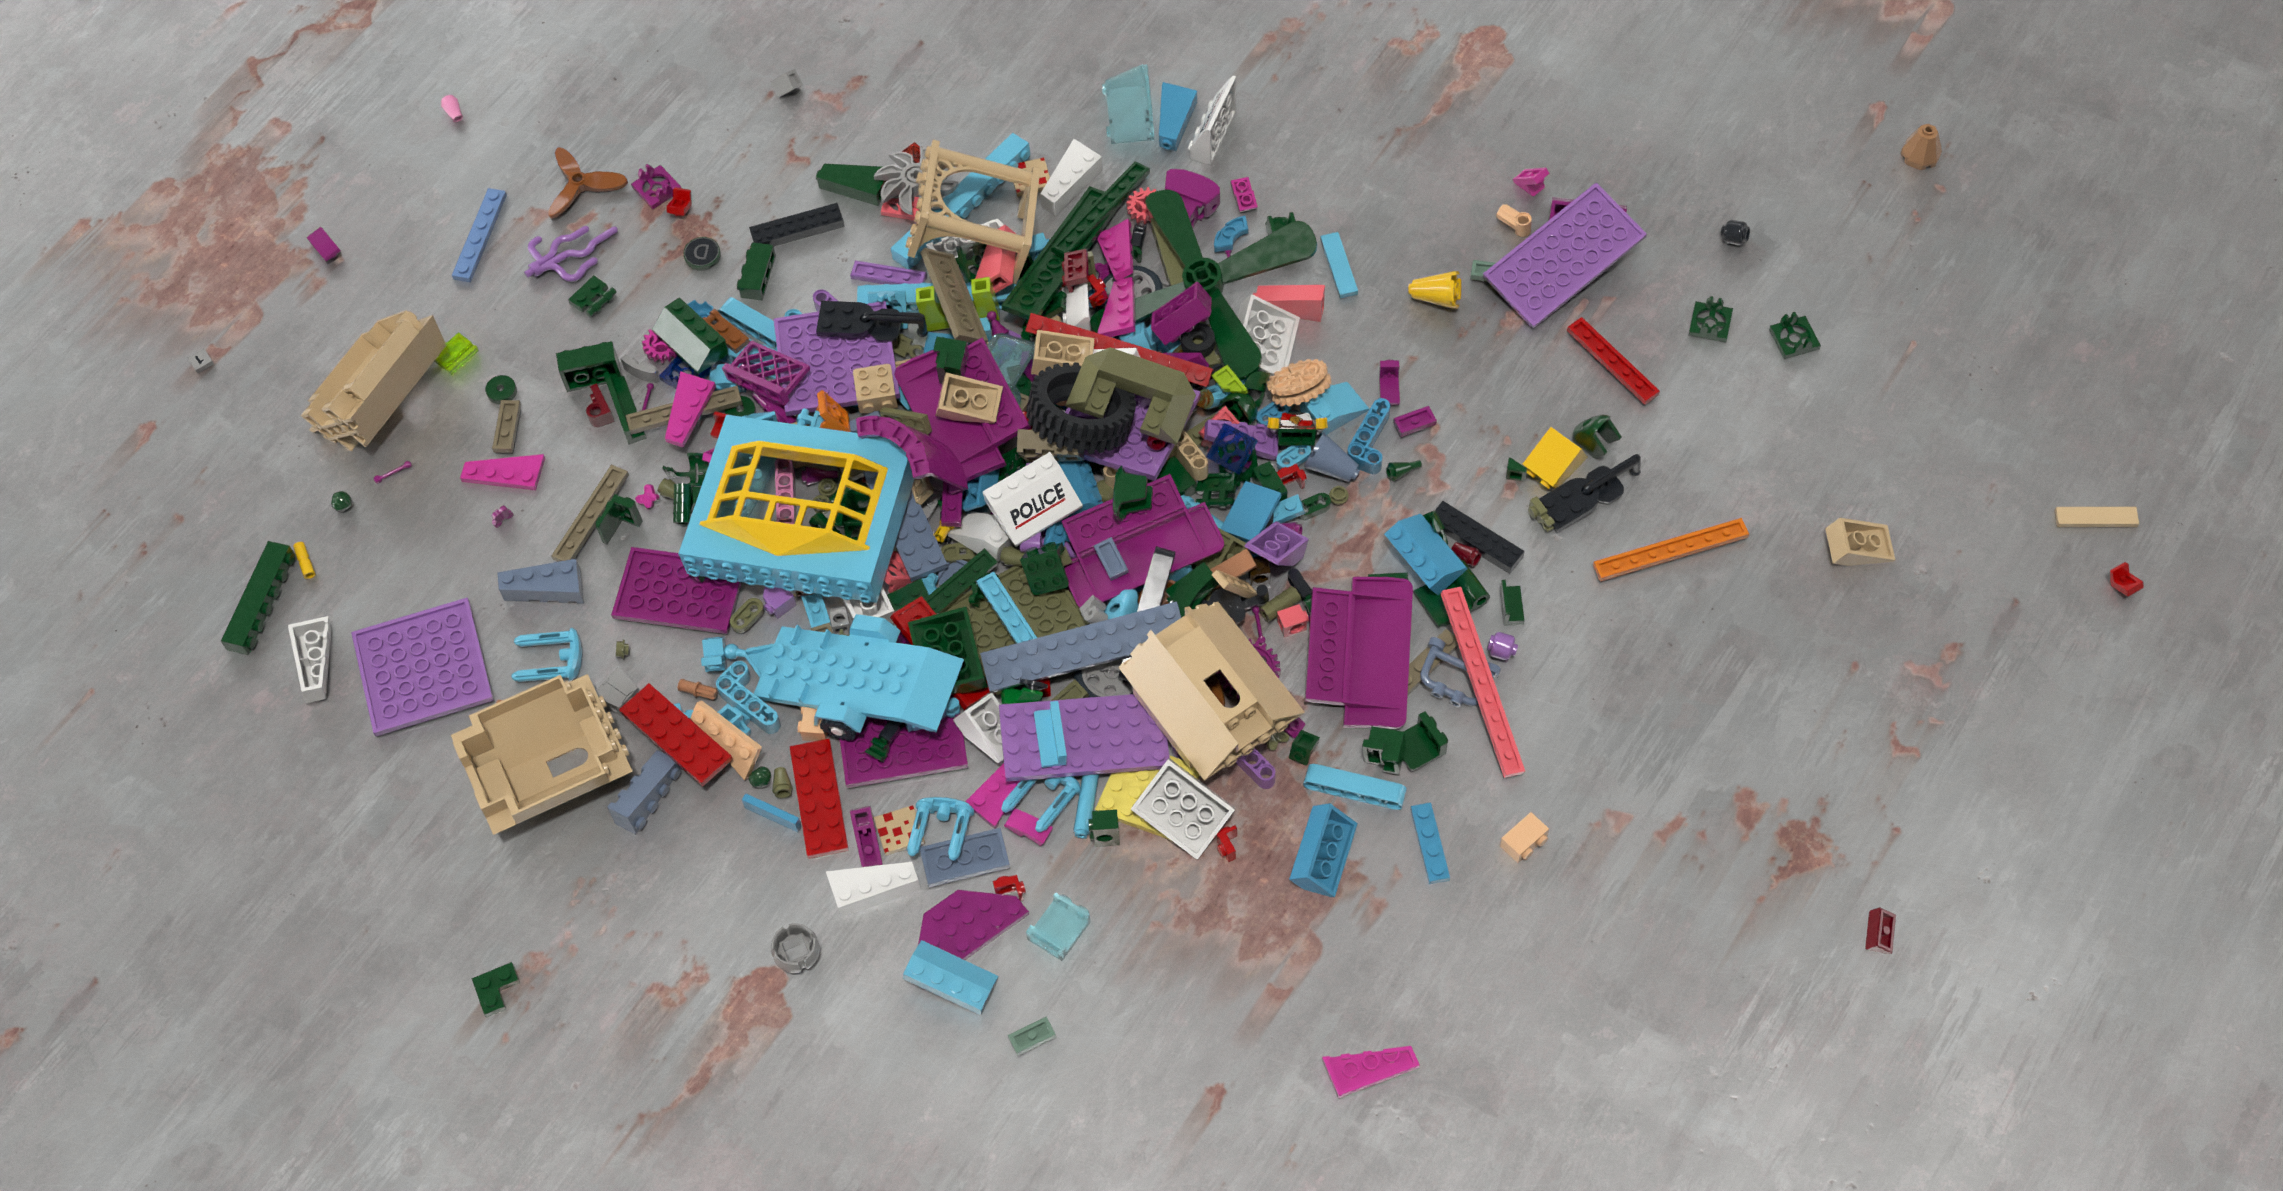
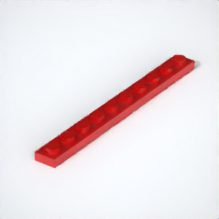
M1031 313L1025 330L1035 335L1037 330L1094 338V349H1107L1110 347L1114 349L1136 348L1141 358L1184 372L1190 383L1208 388L1213 372L1212 368L1034 313Z

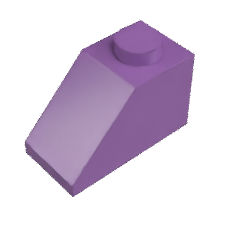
M764 587V608L770 615L774 614L777 619L797 605L794 595L790 591L783 588Z

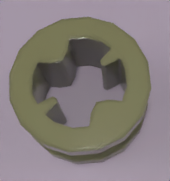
M818 495L813 499V501L830 503L829 498L825 495ZM814 509L816 513L822 512L826 514L829 512L828 510Z

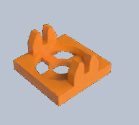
M824 390L818 392L816 411H819L820 416L825 420L819 428L851 432L848 412Z

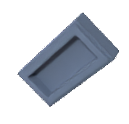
M1112 537L1094 545V549L1111 581L1129 572Z

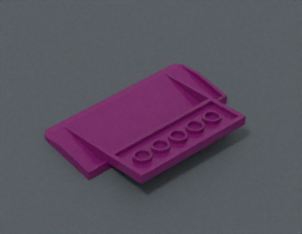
M983 337L968 345L969 357L964 377L1003 386L995 423L955 421L935 416L942 384H939L937 364L935 363L938 352L931 350L899 365L894 373L912 411L928 415L932 432L928 435L943 442L952 450L961 463L967 481L1006 466L1007 464L998 446L1016 437L1018 429L1028 430L1031 428Z
M1171 474L1147 484V486H1152L1153 488L1152 508L1150 510L1129 513L1123 521H1119L1113 513V499L1062 520L1061 522L1077 555L1076 558L1071 559L1072 563L1064 566L1069 580L1068 586L1077 606L1080 608L1092 595L1105 602L1116 597L1123 590H1131L1144 585L1156 546L1176 552L1170 573L1220 552L1224 548V540L1205 502L1187 509ZM1112 537L1129 571L1112 581L1094 549V545Z
M1353 577L1351 591L1317 587L1312 589L1305 702L1344 706L1343 728H1371L1373 726L1385 729H1398L1404 726L1406 722L1413 585L1409 580L1393 577Z

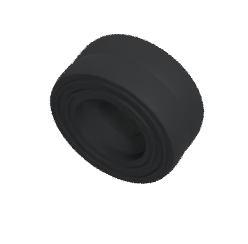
M1197 323L1190 332L1181 334V348L1183 352L1201 353L1204 358L1209 356L1215 348V334L1212 328L1204 323ZM1201 338L1203 342L1195 344L1193 339Z

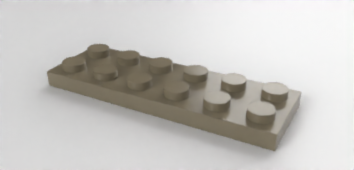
M924 248L920 253L954 338L973 343L983 337L987 343L988 338L954 254Z

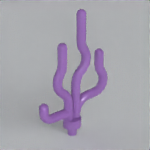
M583 226L571 234L557 237L553 240L549 253L543 257L535 248L536 245L542 242V238L537 236L528 244V251L536 261L528 265L529 269L524 271V274L527 278L532 275L538 277L547 270H554L565 281L575 282L581 279L589 268L597 264L598 259L596 257L589 259L579 267L575 274L571 275L558 263L568 257L580 258L590 255L599 243L616 234L618 228L615 226L598 235L583 250H566L557 256L558 246L561 243L576 240L589 231V227Z

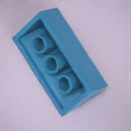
M1088 460L1058 462L1083 505L1082 508L1073 512L1070 516L1103 503Z
M1422 514L1399 520L1384 534L1429 589L1437 595L1468 569L1440 535L1434 532L1433 527Z
M1331 803L1313 806L1289 880L1303 890L1335 897L1358 823Z

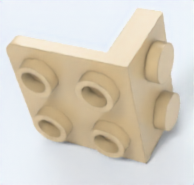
M890 364L853 370L856 398L860 413H872L873 411L881 410L883 407L898 408Z

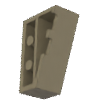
M1018 429L1017 453L1027 463L1034 462L1051 452L1057 462L1084 461V452L1083 454L1078 453V449L1073 448L1072 452L1067 451L1066 446L1060 449L1056 447V442L1050 444L1047 442V437L1044 439L1039 437V432L1035 433L1033 430Z

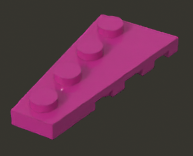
M1129 219L1108 230L1102 231L1097 237L1116 281L1133 273V257L1131 255L1132 233L1130 231L1132 227Z
M1132 277L1114 281L1097 333L1114 337L1136 332L1134 281Z

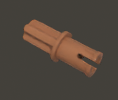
M680 679L677 687L678 691L693 694L694 697L701 696L714 700L718 695L717 688L702 685L699 681L695 683Z

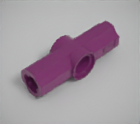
M753 392L751 394L752 398L763 408L764 412H775L778 422L789 424L797 422V418L794 415L786 416L784 405Z

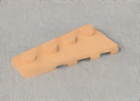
M702 700L697 702L691 715V720L732 756L733 760L729 762L744 780L748 779L762 746Z

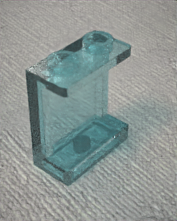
M1055 893L1053 895V902L1034 927L1031 925L1026 931L1027 940L1060 961H1063L1090 924L1089 911L1082 905L1077 906L1073 904L1072 900L1066 895Z

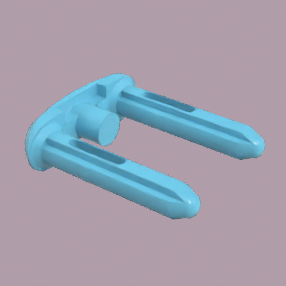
M570 628L569 631L520 635L514 639L515 645L520 647L570 643V648L559 650L560 660H568L567 666L518 670L512 674L513 680L517 682L550 680L561 675L562 678H569L572 681L577 677L582 660V646L579 634L574 628Z
M1073 776L1046 779L1045 785L1051 790H1054L1059 783L1064 785L1065 788L1036 822L1035 829L1037 832L1047 830L1073 796L1081 792L1080 784ZM1038 779L1021 780L1003 801L1002 811L1005 813L1012 811Z
M927 797L918 800L916 803L918 810L907 846L908 854L915 856L919 852L929 813L935 814V811H938L936 817L940 821H947L950 813H956L957 819L948 850L949 859L955 861L960 856L969 818L974 815V809L965 801L948 797Z

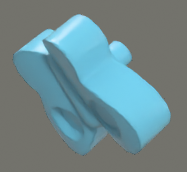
M931 573L926 578H921L929 595L937 589L935 586L938 580L937 574Z

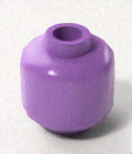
M1496 632L1495 635H1491L1487 650L1490 651L1491 657L1507 661L1511 655L1515 656L1518 644H1514V636Z

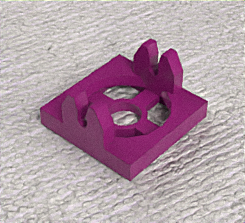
M646 164V172L640 168L638 171L639 179L631 183V186L652 209H655L673 197L674 187H682L661 165L653 168L651 165ZM657 176L666 178L661 182H655L653 180V178ZM647 182L650 185V189L644 193L643 186ZM656 185L662 186V189L659 187L656 192L652 190Z

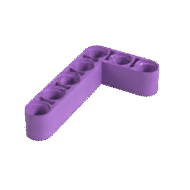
M1171 744L1173 756L1182 759ZM1255 748L1250 754L1237 758L1236 764L1259 787L1270 789L1274 786L1275 768ZM1249 761H1255V762H1257V763L1251 765V764H1249L1248 762H1249ZM1267 774V775H1270L1271 777H1269V778H1263V777H1261V776Z

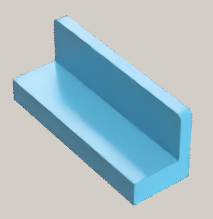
M1051 701L1049 710L1034 711L1040 760L1043 768L1066 765L1067 761L1059 702Z

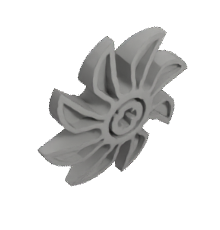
M920 147L921 158L919 163H914L913 155L906 152H893L889 154V157L896 164L883 166L874 175V180L886 181L881 190L883 203L899 195L900 208L905 213L913 215V198H921L918 195L919 184L916 183L918 172L922 173L920 166L922 159L927 158L924 157L926 148ZM945 179L940 187L941 197L953 193L959 185L958 181H948ZM940 207L931 208V210L940 209Z

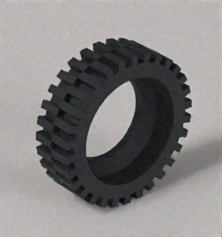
M1074 362L1073 366H1070L1069 363H1063L1062 367L1059 364H1055L1053 369L1049 366L1045 368V371L1041 370L1032 382L1026 408V417L1029 419L1028 423L1030 426H1033L1032 430L1035 433L1039 432V437L1042 439L1047 437V442L1050 444L1056 442V447L1060 449L1066 446L1067 451L1072 452L1074 448L1078 449V453L1082 454L1084 450H1088V454H1094L1095 450L1099 453H1104L1105 448L1111 451L1114 446L1117 448L1121 442L1124 443L1126 441L1136 408L1134 393L1115 387L1105 412V418H1078L1061 411L1055 404L1068 400L1081 369L1079 363Z

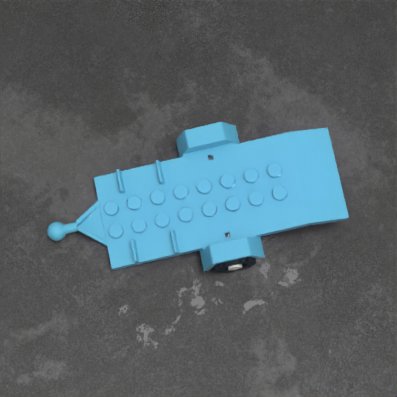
M856 614L849 636L832 634L828 629L825 632L804 630L799 625H796L795 628L782 626L774 644L747 648L746 650L739 649L735 644H728L724 648V656L727 659L746 658L760 677L754 695L764 701L815 708L817 711L814 716V725L818 726L820 719H822L820 728L823 729V732L828 733L829 736L833 735L836 739L840 738L847 741L853 740L856 733L861 732L866 717L904 722L927 731L937 732L964 661L962 658L929 647L896 643L901 630L884 618Z

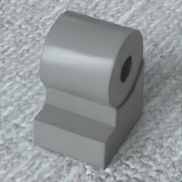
M1094 595L1079 609L1083 618L1090 624L1108 620V615L1103 612L1107 608L1106 604Z
M846 607L829 609L833 633L840 635L839 631L843 629L845 635L850 634Z

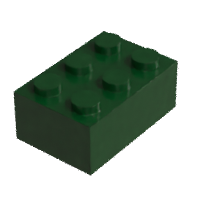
M612 341L556 353L558 370L567 392L590 388V386L596 383L598 386L607 384L603 375L605 372H609L611 380L622 376L620 362Z

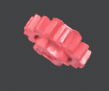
M1147 187L1143 191L1140 188V192L1133 191V196H1128L1129 201L1126 202L1127 213L1130 214L1131 219L1136 218L1137 223L1141 220L1143 224H1146L1147 221L1151 223V218L1153 217L1146 207L1145 200L1156 189L1150 191L1149 187Z

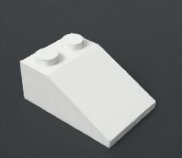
M971 511L961 520V527H954L948 533L949 537L977 554L985 548L997 561H1000V555L1004 547L1015 546L996 517L990 514Z
M883 587L881 588L877 603H864L855 599H843L852 621L855 615L859 614L884 618L891 624L894 623L890 619L894 609Z
M991 692L954 718L953 721L968 740L999 763L1003 760L999 717L1000 703Z

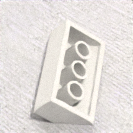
M1088 282L1074 285V292L1072 293L1069 292L1067 287H1062V291L1067 294L1066 304H1064L1066 306V310H1064L1066 313H1063V323L1090 331Z

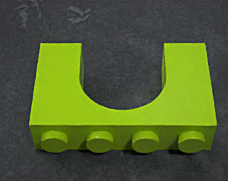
M990 277L972 279L973 304L979 318H985L989 311H994L997 314L996 320H1000L999 304ZM934 286L916 288V305L919 313L925 316L927 331L950 328Z

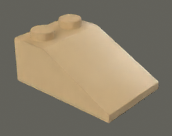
M1037 330L1031 374L1038 375L1041 370L1045 371V368L1049 366L1053 369L1055 364H1059L1062 367L1063 363H1069L1070 366H1073L1075 362L1079 363V366L1082 367L1085 357L1093 354L1094 338Z
M946 373L935 416L955 421L995 423L1003 386Z
M1839 518L1825 528L1833 564L1855 566L1895 561L1888 525Z

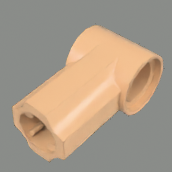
M1503 204L1499 208L1496 218L1515 229L1516 235L1525 237L1531 233L1532 217L1529 213H1520L1507 204Z

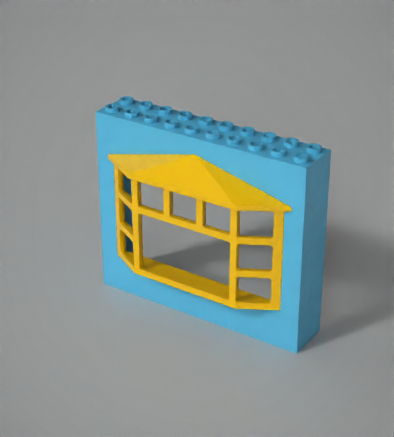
M726 415L678 553L687 574L693 577L704 576L713 580L724 579L732 583L743 582L752 586L763 585L767 588L776 587L787 591L796 590L806 594L816 593L822 594L825 597L835 596L845 600L855 599L864 603H877L915 479L913 478L906 452L895 442L883 437H867L862 439L858 437L857 433ZM738 452L753 454L749 466L733 469ZM760 456L844 467L834 503L749 492ZM851 469L878 472L873 490L848 480ZM747 474L742 490L725 493L730 477ZM846 487L870 496L865 515L840 505ZM739 499L733 515L716 518L721 502ZM746 499L769 502L763 520L741 517ZM777 503L800 506L795 524L771 521ZM807 508L831 511L825 529L802 526ZM838 513L862 522L857 540L832 531Z

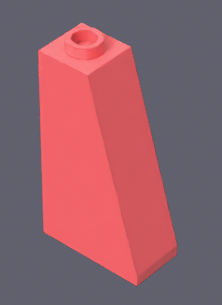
M1006 225L998 228L999 230L1016 234ZM987 245L975 279L990 277L995 293L1013 283L1016 252Z
M1325 285L1258 286L1257 292L1253 293V295L1300 317V319L1321 322L1324 310Z

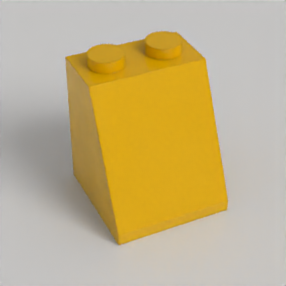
M1550 427L1522 465L1527 468L1526 473L1529 476L1540 478V483L1547 489L1551 487L1556 489L1584 463L1588 456L1579 446Z

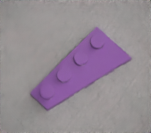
M1208 419L1205 423V440L1223 445L1253 438L1257 456L1273 461L1278 456V434H1272L1270 429L1264 424H1256V426L1247 425L1245 422L1232 424L1231 421Z

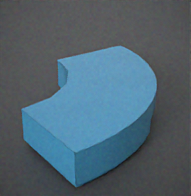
M1246 215L1230 220L1217 232L1214 240L1215 252L1233 250V244L1236 239L1249 233Z

